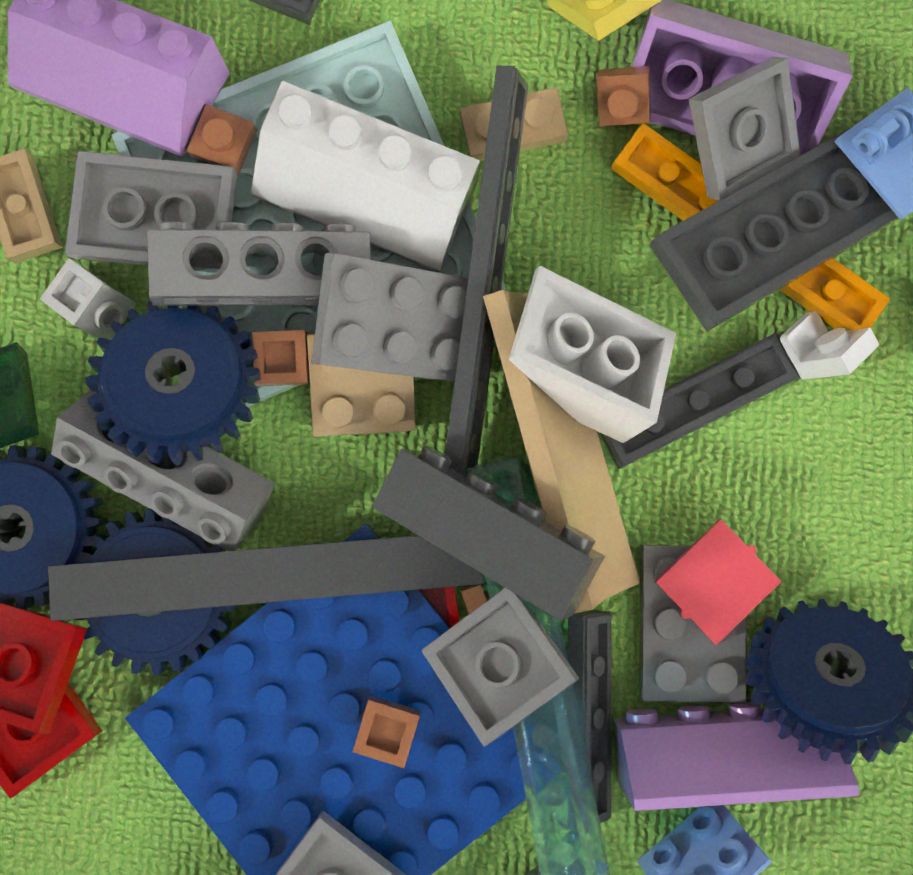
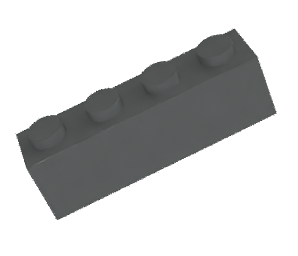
M424 445L421 451L400 450L372 508L558 620L562 621L575 614L605 558L603 554L592 549L596 542L593 538L568 525H565L562 531L543 521L546 512L521 498H516L514 503H511L496 494L499 486L495 482L473 471H469L467 477L450 468L453 459L432 447Z

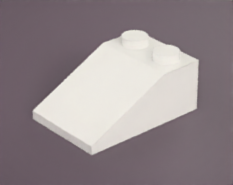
M539 266L533 276L508 360L578 423L624 443L657 423L676 333Z

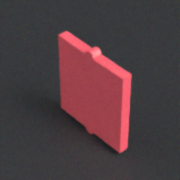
M718 519L654 582L680 608V617L690 619L713 644L718 645L782 581L755 555L757 552L755 546L746 545L722 519Z

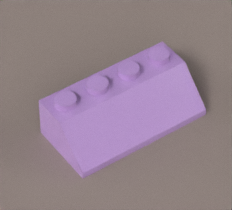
M13 0L8 9V83L12 88L180 157H184L205 105H213L230 74L212 36L118 0Z
M662 0L650 8L631 67L650 66V122L696 136L689 98L773 56L788 58L801 155L819 145L853 76L849 56L846 52L672 0Z
M752 702L730 703L728 711L709 712V707L704 705H685L677 708L678 714L658 715L655 709L637 708L627 710L626 717L612 718L617 781L635 811L859 796L858 782L851 764L844 763L840 753L831 752L828 760L823 761L817 748L809 746L804 753L798 751L799 740L792 735L783 740L779 738L778 734L781 725L776 720L764 723L761 718L765 708H761V705L752 704Z

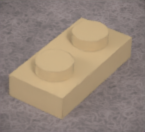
M557 87L528 93L520 152L566 142L568 132ZM492 101L460 108V120L468 154L470 157L480 161L484 160Z
M25 148L0 156V240L6 258L14 263L63 248L34 157Z

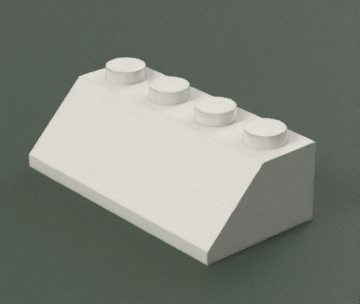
M282 80L261 127L251 195L324 226L331 224L354 225L356 232H370V245L440 273L478 183L480 160Z

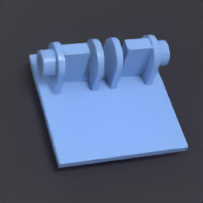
M907 88L834 141L900 220L913 212V93Z
M724 805L699 807L637 860L646 875H758L772 863Z

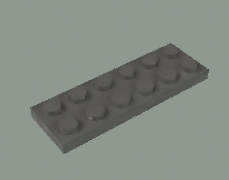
M846 131L655 236L649 244L707 332L899 219L834 142Z

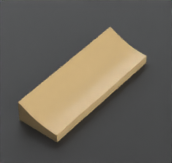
M500 290L485 295L483 298L541 506L546 512V523L561 531L565 525L582 531L596 541L592 549L605 556L575 613L591 610L609 597L640 583L598 432L578 423L508 360L528 293Z

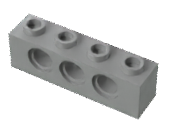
M165 222L160 224V230L147 229L149 297L153 306L319 305L322 275L308 273L302 267L300 260L302 256L308 253H317L324 257L327 253H337L371 260L370 232H356V227L350 224L327 225L324 227V231H303V226L300 224L279 223L272 225L271 231H249V225L238 222L217 224L216 230H194V225L191 223ZM210 252L221 260L222 266L214 274L202 275L191 267L192 259L199 253ZM254 253H266L275 261L276 269L267 275L255 274L247 267V258Z
M91 390L57 417L51 455L108 485L114 491L122 493L152 509L158 515L168 518L194 532L209 543L215 544L226 551H237L263 517L275 483L208 446L202 447L203 460L197 461L191 451L183 452L181 465H175L169 453L164 452L158 464L152 463L147 456V448L138 457H135L126 449L127 441L119 446L116 445L108 436L111 429L103 430L95 420V417L100 412H95L88 404L87 398L96 394V392Z

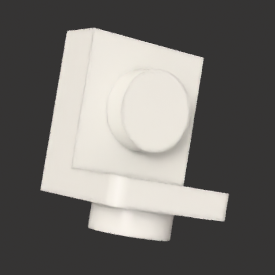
M68 258L40 298V300L74 326L96 338H107L109 340H112L115 336L110 324L115 321L123 325L128 318V310L134 309L136 305L134 301L70 258Z
M817 311L806 312L780 337L784 349L802 380L849 375L879 346L871 328L846 331L845 328H836L828 332Z

